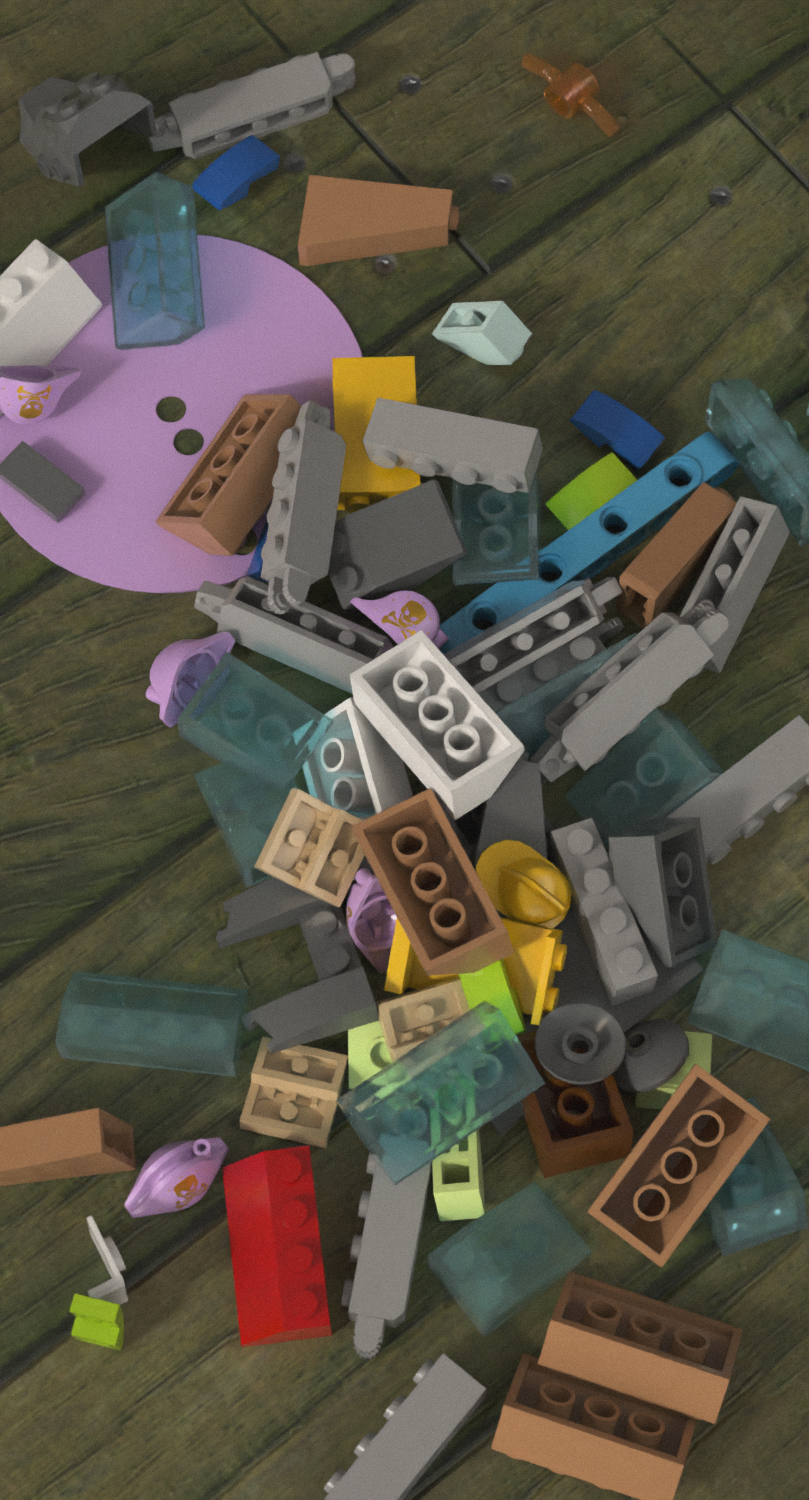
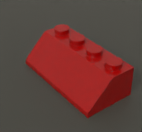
M309 1145L263 1151L222 1167L241 1347L332 1336L312 1157Z

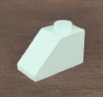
M503 301L452 303L432 334L439 341L485 365H511L523 353V346L532 333Z

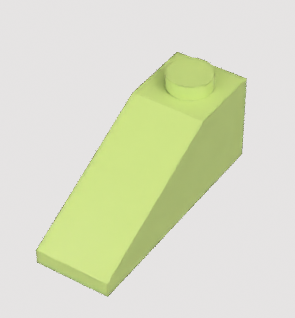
M474 1074L459 1075L430 1084L433 1194L440 1222L485 1218L484 1182Z

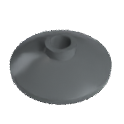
M572 1003L560 1006L544 1017L536 1032L535 1049L540 1063L550 1074L568 1083L591 1084L609 1077L620 1066L625 1054L626 1041L621 1025L609 1012L592 1004ZM575 1048H583L587 1051V1053L578 1054L573 1052L572 1050Z
M666 1019L648 1020L637 1024L624 1034L626 1041L625 1054L613 1076L618 1089L627 1093H643L660 1087L675 1076L687 1058L689 1041L686 1033L677 1023Z

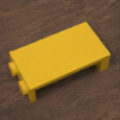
M415 356L332 358L334 429L336 433L341 435L346 444L337 510H346L349 513H353L420 485V474L411 469L397 466L387 469L369 461L363 443L377 398L417 405Z
M500 917L508 931L514 952L503 958L510 986L517 992L522 1013L532 1015L531 1024L539 1025L544 1017L556 1009L559 988L553 987L555 971H562L567 954V945L561 944L563 931ZM398 918L396 919L384 991L402 994L408 988L421 989L460 978L459 974L427 976Z

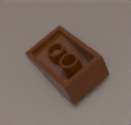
M537 1030L506 1037V1045L530 1140L543 1177L547 1178L626 1158L631 1151L634 1131L613 1074L591 1084H573L562 1081L550 1074L538 1059L535 1049ZM575 1048L572 1050L573 1052L578 1054L587 1053V1051L583 1048Z

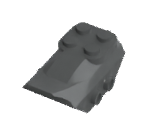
M98 72L90 73L78 82L49 77L19 98L18 104L21 115L20 143L35 158L38 167L47 178L77 187L85 184L79 153L120 125L125 131L149 137L157 134L152 102L138 93L131 92L122 77L108 74L100 76Z

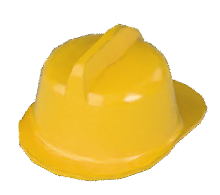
M503 840L491 844L481 853L475 866V871L495 909L511 920L548 928H555L565 918L571 903V890L568 880L555 865L541 854L520 841Z

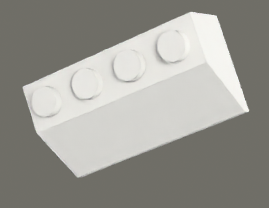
M37 239L0 276V366H48L102 308L101 301L69 263Z
M422 630L350 674L354 704L425 787L432 789L438 802L454 820L491 798L524 752V745Z
M348 698L294 734L309 793L316 799L333 808L342 809L361 820H365L413 797L403 760L354 704V698ZM364 856L358 870L367 868L375 875L366 856ZM354 877V879H353L351 885L357 883L356 880H355V877Z

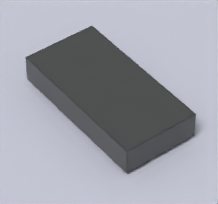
M24 441L0 463V479L57 523L85 495V490L80 484Z

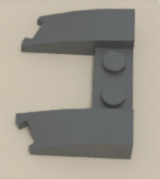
M275 877L263 881L224 902V912H230L227 929L217 932L216 939L219 948L300 924L319 982L286 994L241 1016L243 1026L249 1032L260 1025L273 1037L267 1045L271 1053L379 1021L376 1003L341 907L333 906Z

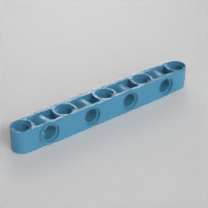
M708 431L700 435L440 625V629L449 639L442 645L439 651L445 654L485 631L474 626L479 621L486 620L496 625L571 581H582L586 578L593 579L664 527L703 482L715 488L728 479L737 469L739 461L713 432ZM683 479L688 482V485L676 486L671 483V480ZM616 525L625 531L614 534L607 531L606 528ZM545 573H554L560 578L549 582L543 580L540 576Z

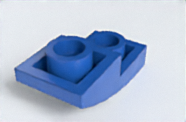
M251 135L231 147L208 166L193 182L192 189L220 211L248 196L250 183L278 169L280 156L254 135Z
M596 390L589 394L569 419L597 447L600 448L606 443L635 470H638L646 463L665 438L636 413Z

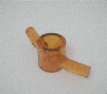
M531 53L524 56L522 67L550 83L544 90V97L549 106L558 115L565 119H571L582 109L608 137L621 127L605 108L593 98L599 92V85L587 68L581 64L572 63L563 72H560L553 65Z

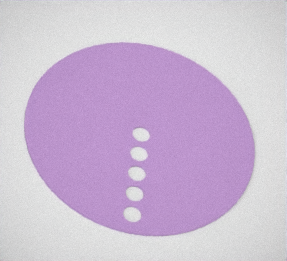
M159 234L112 243L70 261L69 265L101 301L102 308L48 366L77 367L81 370L80 377L64 390L54 411L43 421L25 425L12 421L4 413L0 416V463L24 441L80 484L85 490V495L57 523L0 479L1 514L25 541L49 560L78 576L103 585L148 593H184L198 591L204 580L222 586L248 577L247 572L256 548L247 555H210L163 529L155 521L244 394H290L301 406L309 400L314 401L318 405L330 410V430L335 432L332 358L363 357L350 326L325 293L304 274L260 249L232 240L195 234ZM166 397L180 398L186 405V413L183 418L171 423L161 420L157 416L156 407L162 399ZM185 429L198 431L204 438L202 449L193 455L179 453L174 447V438L180 431ZM267 513L256 521L251 529L257 536L258 541L267 518Z

